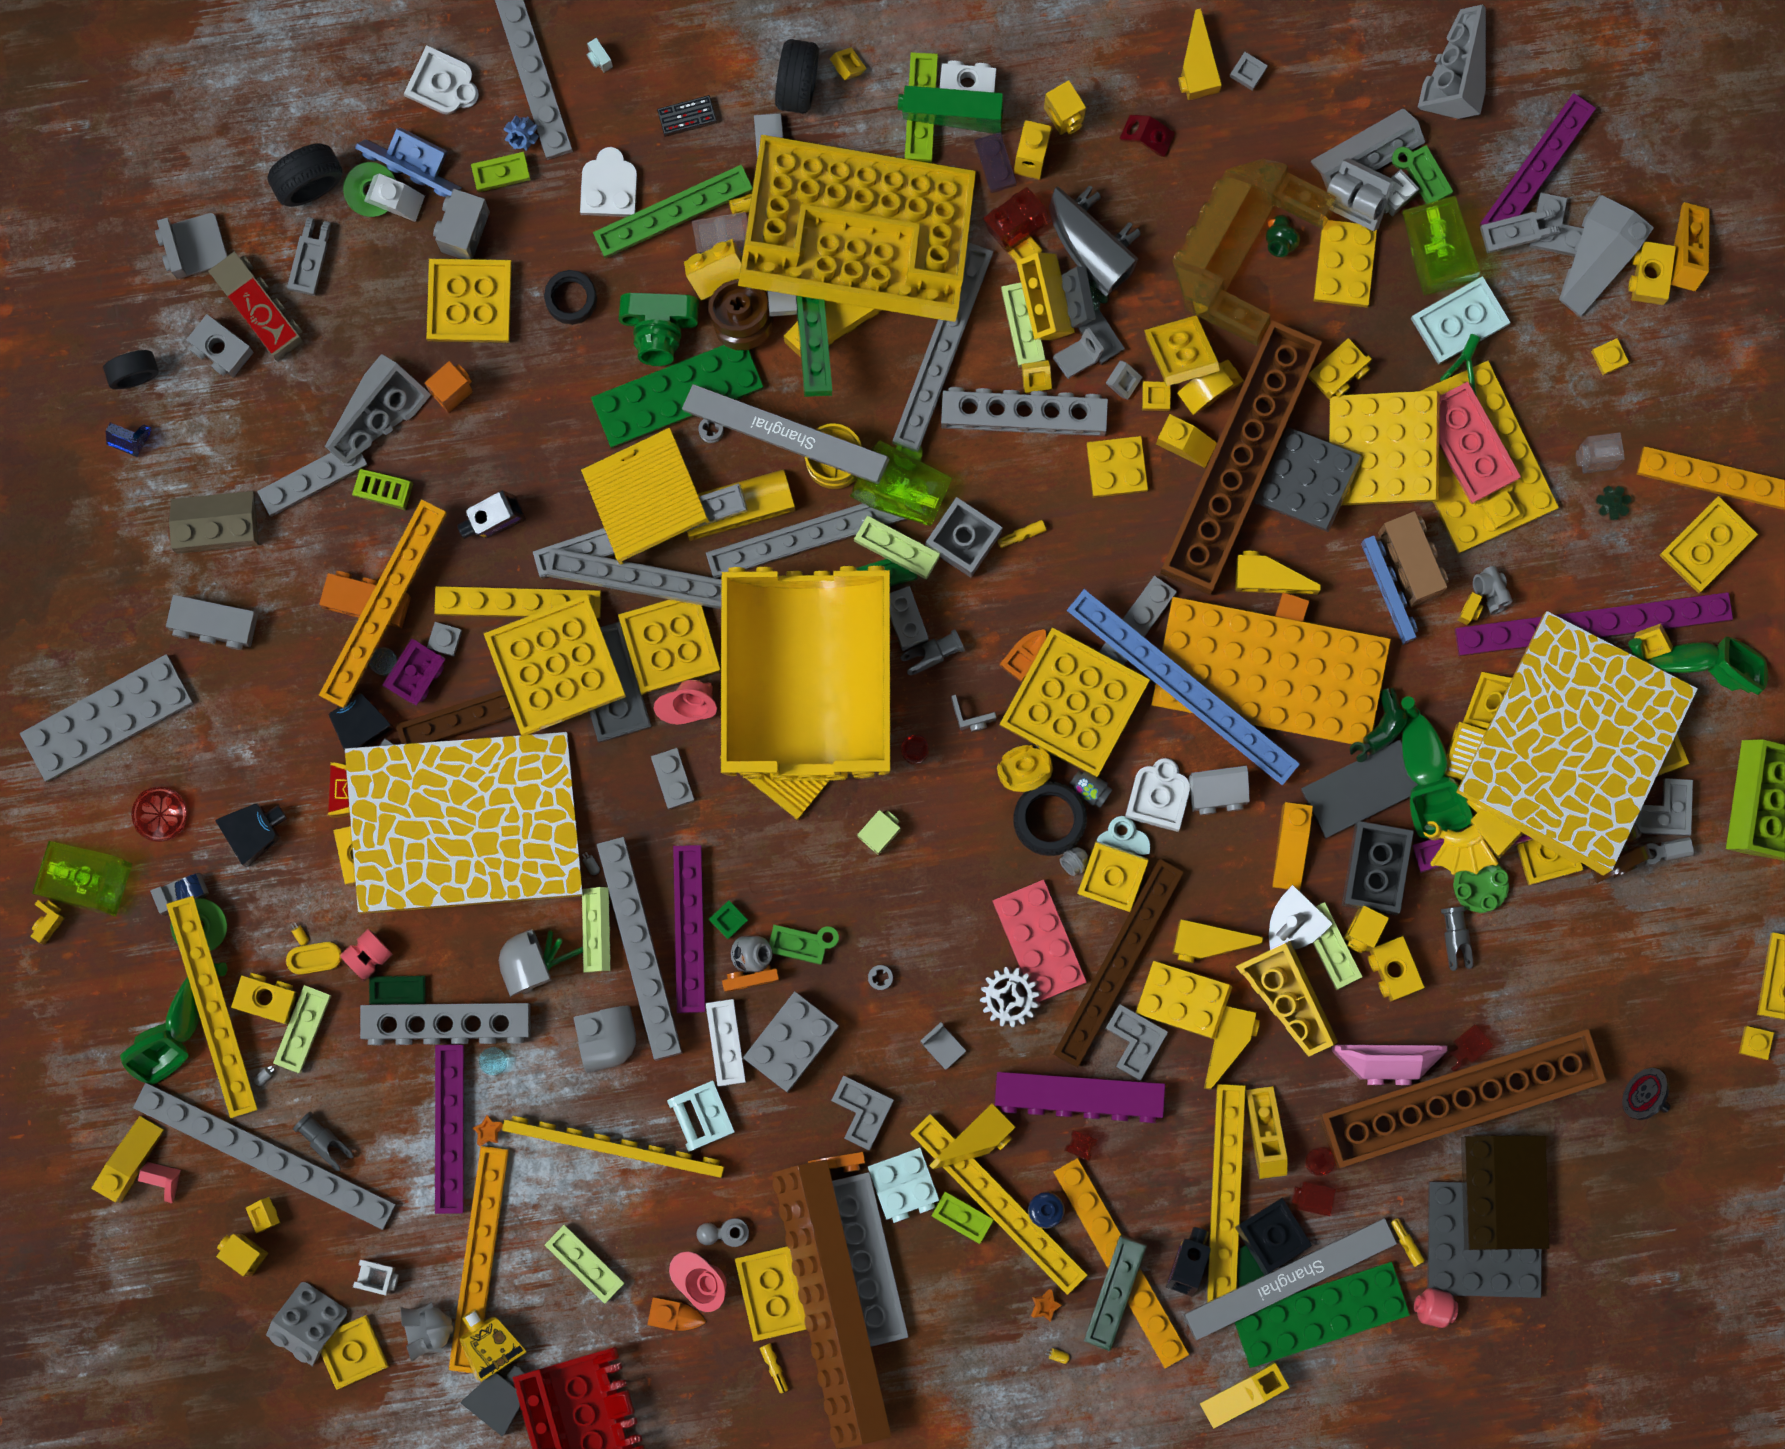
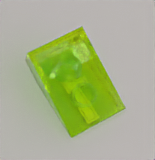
M1456 196L1403 210L1414 265L1424 296L1467 284L1478 278L1480 270Z
M879 441L871 451L887 456L890 459L880 483L876 484L858 477L850 497L873 509L931 526L952 478Z
M49 841L32 894L116 917L132 863L113 855Z

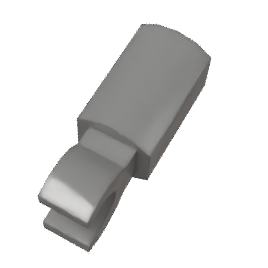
M1686 837L1662 842L1661 846L1653 843L1646 844L1648 849L1654 851L1655 857L1646 860L1645 863L1653 865L1659 862L1661 858L1668 861L1693 856L1694 850L1691 838Z

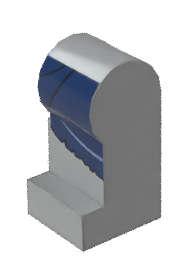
M201 873L187 876L179 881L177 880L150 891L159 913L164 916L169 914L166 906L167 903L193 896L194 899L203 898L209 894Z

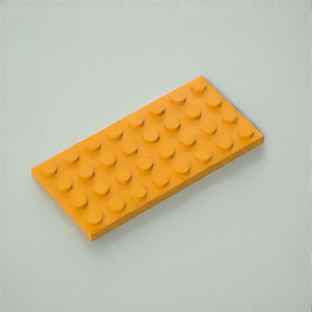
M1172 597L1162 652L1251 725L1353 744L1355 742L1363 743L1364 737L1373 730L1391 639ZM1155 683L1151 705L1192 713Z

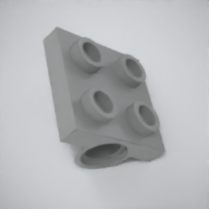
M1346 158L1342 162L1339 173L1333 177L1327 189V198L1330 199L1327 209L1375 231L1379 228L1395 180L1350 158Z

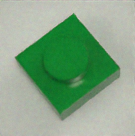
M729 900L709 918L710 922L728 940L748 922L744 915Z

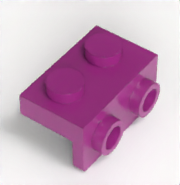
M411 639L382 686L409 703L417 705L427 697L430 690L428 686L433 678H438L442 673L445 658L434 653L416 640Z

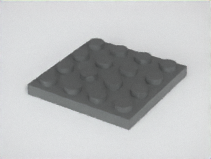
M1428 1182L1427 1289L1433 1288L1457 1296L1541 1298V1249L1464 1250L1462 1183Z

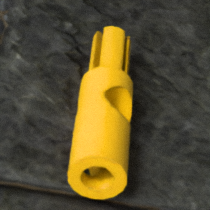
M1039 520L998 539V544L1003 548L1017 541L1021 542L1028 537L1045 532L1046 527L1043 521Z
M1400 1219L1393 1220L1391 1225L1413 1266L1416 1267L1425 1261L1414 1244L1410 1234L1405 1230Z
M771 1343L760 1347L761 1354L765 1363L769 1365V1373L771 1377L773 1376L779 1393L784 1392L777 1374L785 1392H787L788 1386L782 1375L781 1366L776 1363L777 1357L772 1350Z

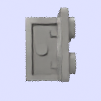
M213 213L174 224L168 218L157 220L159 229L155 230L159 246L164 245L166 255L162 256L167 272L171 271L176 279L210 270L227 257L218 222Z
M302 1282L273 1318L266 1336L275 1345L284 1347L292 1352L299 1361L307 1362L313 1366L318 1360L326 1342L346 1317L347 1310L308 1283Z

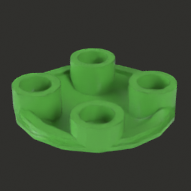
M1500 865L1486 866L1478 874L1469 871L1457 872L1453 883L1455 896L1460 904L1469 911L1478 913L1493 911L1501 906L1507 897L1509 889L1508 875Z

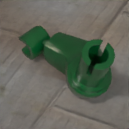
M1389 688L1380 692L1379 697L1384 708V716L1379 725L1364 737L1363 743L1355 742L1350 746L1351 755L1356 751H1362L1356 757L1358 762H1364L1367 759V752L1373 755L1388 746L1406 726L1408 720L1407 711L1401 709L1396 689L1391 688V694Z

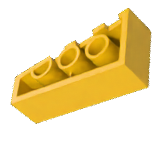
M824 300L828 346L839 337L854 330L867 319L876 316L882 310ZM797 321L784 335V342L801 357Z
M1290 941L1235 966L1250 982L1256 993L1267 1003L1273 1014L1280 1019L1308 1057L1338 1042Z

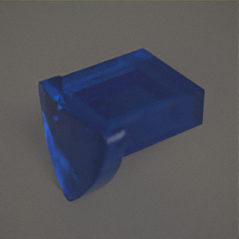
M110 423L105 431L106 445L138 457L152 427L143 424L136 432H132Z

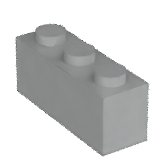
M173 595L166 628L173 631L172 636L188 639L189 635L200 637L199 641L215 645L217 640L227 642L226 647L242 650L243 646L251 647L258 615L254 611Z

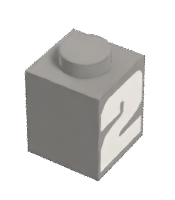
M1401 169L1391 177L1395 181L1384 211L1385 214L1388 212L1392 217L1410 202L1419 191L1415 183Z

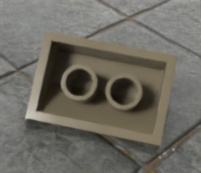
M254 491L171 499L169 516L171 549L176 554L259 546Z

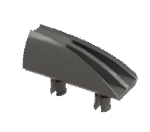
M1058 186L1054 190L1049 205V212L1055 230L1077 266H1085L1088 279L1107 296L1133 273L1138 258L1127 247L1141 233L1139 229H1136L1127 236L1133 225L1128 222L1114 237L1087 213L1101 199L1098 192L1088 198L1092 192V186H1088L1075 201Z

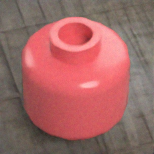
M1429 1288L1421 1296L1418 1295L1416 1297L1414 1311L1417 1312L1421 1323L1445 1328L1455 1321L1458 1314V1303L1454 1300L1451 1293Z

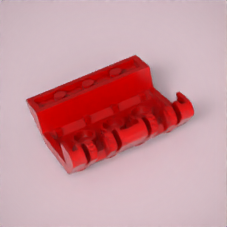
M617 1347L512 1377L532 1449H645L644 1445L632 1446L634 1443L643 1441L641 1434H635L626 1438L623 1428L633 1427L635 1424H638L636 1417L627 1420L624 1418V1416L635 1413L629 1390L617 1393L618 1388L627 1386L626 1379L610 1383L608 1373H614L622 1369L621 1362L613 1365L609 1364V1361L619 1358Z

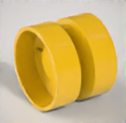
M826 424L816 429L862 447L858 436L844 425ZM805 457L807 470L811 478L822 487L841 489L851 485L858 478L855 475Z

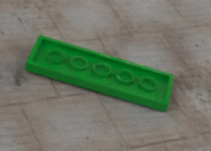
M722 345L591 397L611 449L695 417V415L682 410L693 384L734 400L763 390L762 382L749 350H734Z
M1388 1262L1294 1293L1234 1322L1248 1366L1253 1368L1410 1316L1393 1264Z

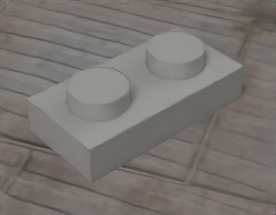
M675 748L651 756L668 810L694 802L678 749Z

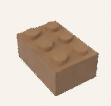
M1415 511L1384 523L1378 532L1410 608L1440 596L1447 588L1446 583L1449 582L1444 568H1439L1435 560L1438 554L1432 542L1428 543L1424 534L1427 532L1425 522L1421 516L1417 517Z

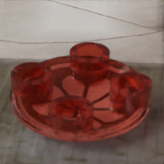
M152 787L141 792L136 798L131 812L132 822L136 831L144 838L155 842L168 841L176 837L183 830L187 821V807L183 798L176 791L167 787Z

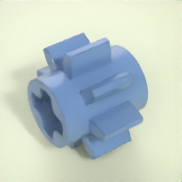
M516 115L504 128V131L508 132L504 140L508 141L513 149L524 148L527 151L530 145L535 144L539 137L534 133L538 126L534 125L528 116L526 118H519Z

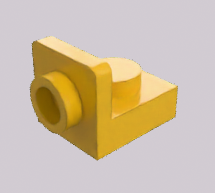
M37 900L35 905L47 913L45 917L41 916L32 927L34 932L30 937L38 943L45 945L65 918L59 914L61 908L50 900H47L45 903Z

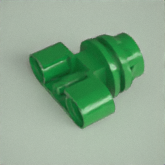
M625 293L620 296L618 320L623 325L634 326V346L638 350L639 361L650 366H665L672 363L674 353L678 350L680 344V328H693L698 324L699 300L691 295Z

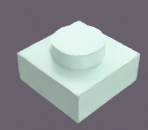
M595 38L587 43L589 53L586 55L595 68L599 66L603 73L613 67L611 59L598 39Z

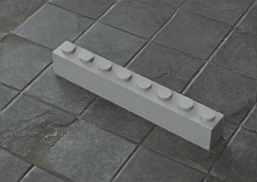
M624 837L597 844L653 1058L655 1061L683 1054L626 840Z

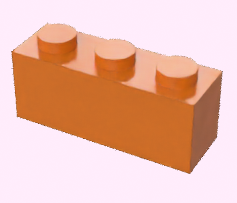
M336 571L335 575L328 573L319 605L322 609L359 618L378 581L369 578H363L362 582L351 579V574L342 571ZM405 593L388 626L403 628L411 599L408 593Z

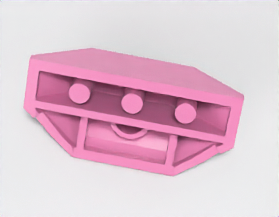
M1334 1045L1332 1046V1052L1360 1080H1367V1085H1384V1080H1395V1085H1412V1080L1420 1079L1447 1052V1046Z

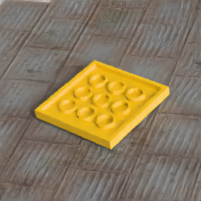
M1418 391L1341 395L1339 398L1332 396L1330 398L1329 443L1363 457L1341 505L1439 501L1440 392Z
M587 594L484 633L522 737L626 697Z
M1052 628L1000 722V726L1081 770L1098 777L1150 679Z

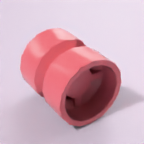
M367 929L357 938L358 944L356 946L350 945L340 954L345 963L363 981H366L376 971V964H384L393 955L370 929ZM362 951L370 957L366 963L358 956Z

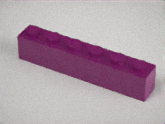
M997 1072L994 1106L1000 1107V1112L1017 1113V1108L1028 1109V1114L1044 1115L1045 1110L1056 1111V1116L1072 1117L1073 1112L1084 1113L1083 1118L1100 1119L1101 1114L1112 1115L1111 1120L1128 1121V1116L1140 1117L1139 1122L1156 1123V1118H1163L1165 1084Z

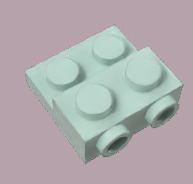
M920 1148L868 1166L886 1220L892 1218L893 1223L909 1218L908 1212L917 1208L920 1213L936 1208L934 1202L939 1201Z

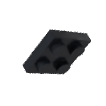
M1283 1197L1235 1227L1264 1275L1272 1272L1312 1246Z

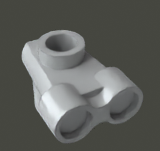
M1496 566L1487 567L1480 574L1474 576V591L1480 596L1486 595L1488 601L1486 603L1490 614L1502 612L1505 610V606L1513 602L1509 590L1506 589V577L1503 573L1498 572Z

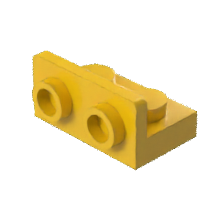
M1348 338L1316 366L1307 377L1329 400L1334 395L1339 398L1350 388L1348 383L1356 377L1360 380L1371 369L1368 365L1372 358L1369 355L1366 357Z

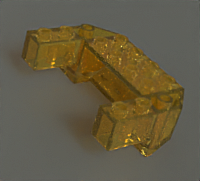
M1265 158L1226 169L1222 178L1218 179L1213 186L1212 196L1208 203L1205 202L1200 209L1199 219L1195 226L1192 225L1190 227L1182 249L1179 248L1172 260L1174 274L1185 309L1255 346L1259 345L1271 323L1270 314L1226 291L1273 207L1277 206L1322 230L1336 207V197L1288 173V166L1284 163Z

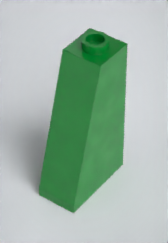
M905 85L904 94H899L898 110L902 111L903 120L1001 134L1004 109L1003 93Z

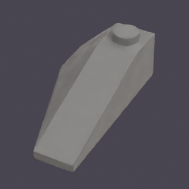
M1483 4L1460 9L1446 37L1449 42L1443 54L1437 55L1434 61L1437 66L1432 76H1427L1423 83L1418 103L1420 110L1457 119L1481 114L1486 91V7Z
M1603 195L1598 196L1584 217L1582 227H1584L1580 241L1576 243L1574 249L1576 251L1572 267L1568 269L1559 298L1564 305L1578 316L1583 315L1637 253L1654 228L1635 211Z
M381 354L364 374L328 439L325 448L341 462L347 463L370 447L372 441L382 434L387 435L393 431L392 427L402 420L407 421L413 417L431 394L396 362Z

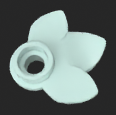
M1125 816L1114 818L1109 824L1108 831L1099 835L1096 840L1133 854L1146 855L1150 853L1148 837L1143 832L1136 830L1134 822ZM1118 826H1125L1127 833L1119 835L1117 833Z

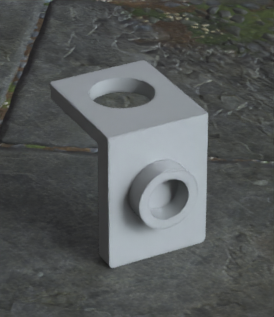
M1087 328L1078 342L1055 354L1053 359L1067 379L1097 363L1104 348L1091 329ZM1089 339H1090V340L1092 341V343L1094 344L1095 350H1094L1093 347L1091 346V344H1090V342H1089Z
M956 695L951 696L960 731L968 728L971 729V732L987 728L986 723L996 721L995 712L963 721Z
M942 1022L920 1041L945 1070L966 1052L947 1031Z

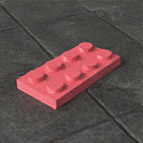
M1467 381L1441 395L1439 447L1470 503L1473 504L1521 478L1519 472L1469 382Z
M1044 880L992 901L1018 965L1022 968V974L1030 972L1031 977L1029 981H1038L1039 983L1034 987V991H1039L1042 995L1035 997V1001L1041 1002L1086 983Z

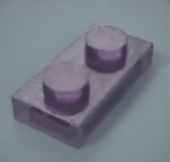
M1001 132L976 139L974 143L990 193L1016 186V179Z

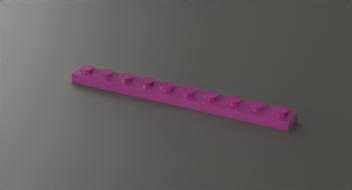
M1729 592L1555 615L1598 638L1635 634L1638 631L1658 624H1662L1664 630L1733 620ZM1542 617L1455 628L1458 656L1527 648Z

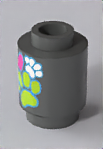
M1079 770L1070 782L1074 786L1073 790L1084 801L1092 806L1095 804L1100 808L1113 790L1107 786L1108 783L1086 771L1083 773Z

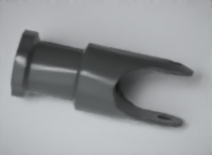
M954 629L950 635L937 641L932 639L904 652L900 659L907 661L916 656H925L920 663L907 670L908 675H914L943 662L944 658L958 651L964 652L965 649Z
M1465 906L1441 909V914L1445 916L1447 931L1444 935L1448 964L1452 971L1457 969L1456 954L1458 948L1462 950L1466 968L1471 969L1473 967L1469 929L1465 927L1463 913L1466 911Z
M311 1111L293 1128L295 1132L299 1131L310 1142V1147L337 1171H340L341 1168L330 1157L327 1150L328 1147H336L349 1158L354 1157L352 1152L328 1128L324 1129L313 1118Z

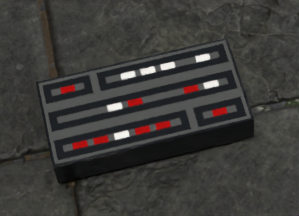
M710 95L657 109L664 137L717 123Z

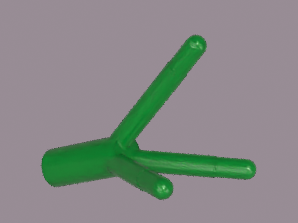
M1470 334L1460 358L1440 378V381L1446 380L1466 361L1469 384L1477 397L1471 358L1481 338L1475 334Z
M548 931L544 952V961L548 971L552 966L583 953L582 946L553 959L562 943V939L558 938L551 949L553 931Z

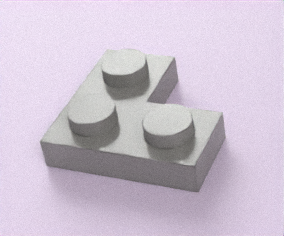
M1545 193L1539 194L1535 213L1552 209L1556 213V216L1550 220L1537 222L1539 230L1550 226H1559L1561 232L1529 243L1530 248L1575 257L1576 251L1574 249L1576 243L1580 241L1583 228L1562 224L1567 198Z
M1663 779L1662 806L1643 805L1635 821L1641 834L1691 835L1693 780Z
M1120 1004L1105 1028L1129 1042L1116 1067L1140 1081L1168 1032Z
M843 1076L831 1101L856 1113L844 1139L870 1150L894 1100Z

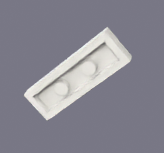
M734 1000L706 1003L717 1085L719 1087L746 1083Z

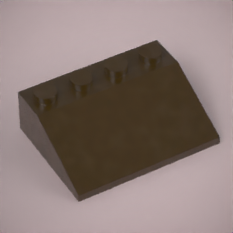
M1546 1136L1461 1137L1464 1250L1549 1249Z

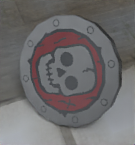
M1643 1069L1628 1082L1623 1092L1622 1105L1625 1113L1632 1119H1649L1658 1113L1659 1110L1663 1113L1669 1111L1670 1104L1666 1100L1669 1095L1670 1084L1668 1077L1660 1069Z

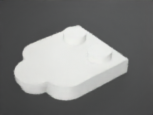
M426 45L404 92V96L442 114H452L459 107L469 108L473 106L478 100V89L471 82V69L466 63Z
M613 147L602 149L598 153L596 160L589 161L583 167L581 215L627 217L635 213L636 169L631 163L624 161L623 155L618 149Z
M1163 758L1155 762L1153 767H1143L1138 771L1127 807L1126 818L1179 832L1190 791V784L1185 776L1179 774L1178 765L1173 760Z

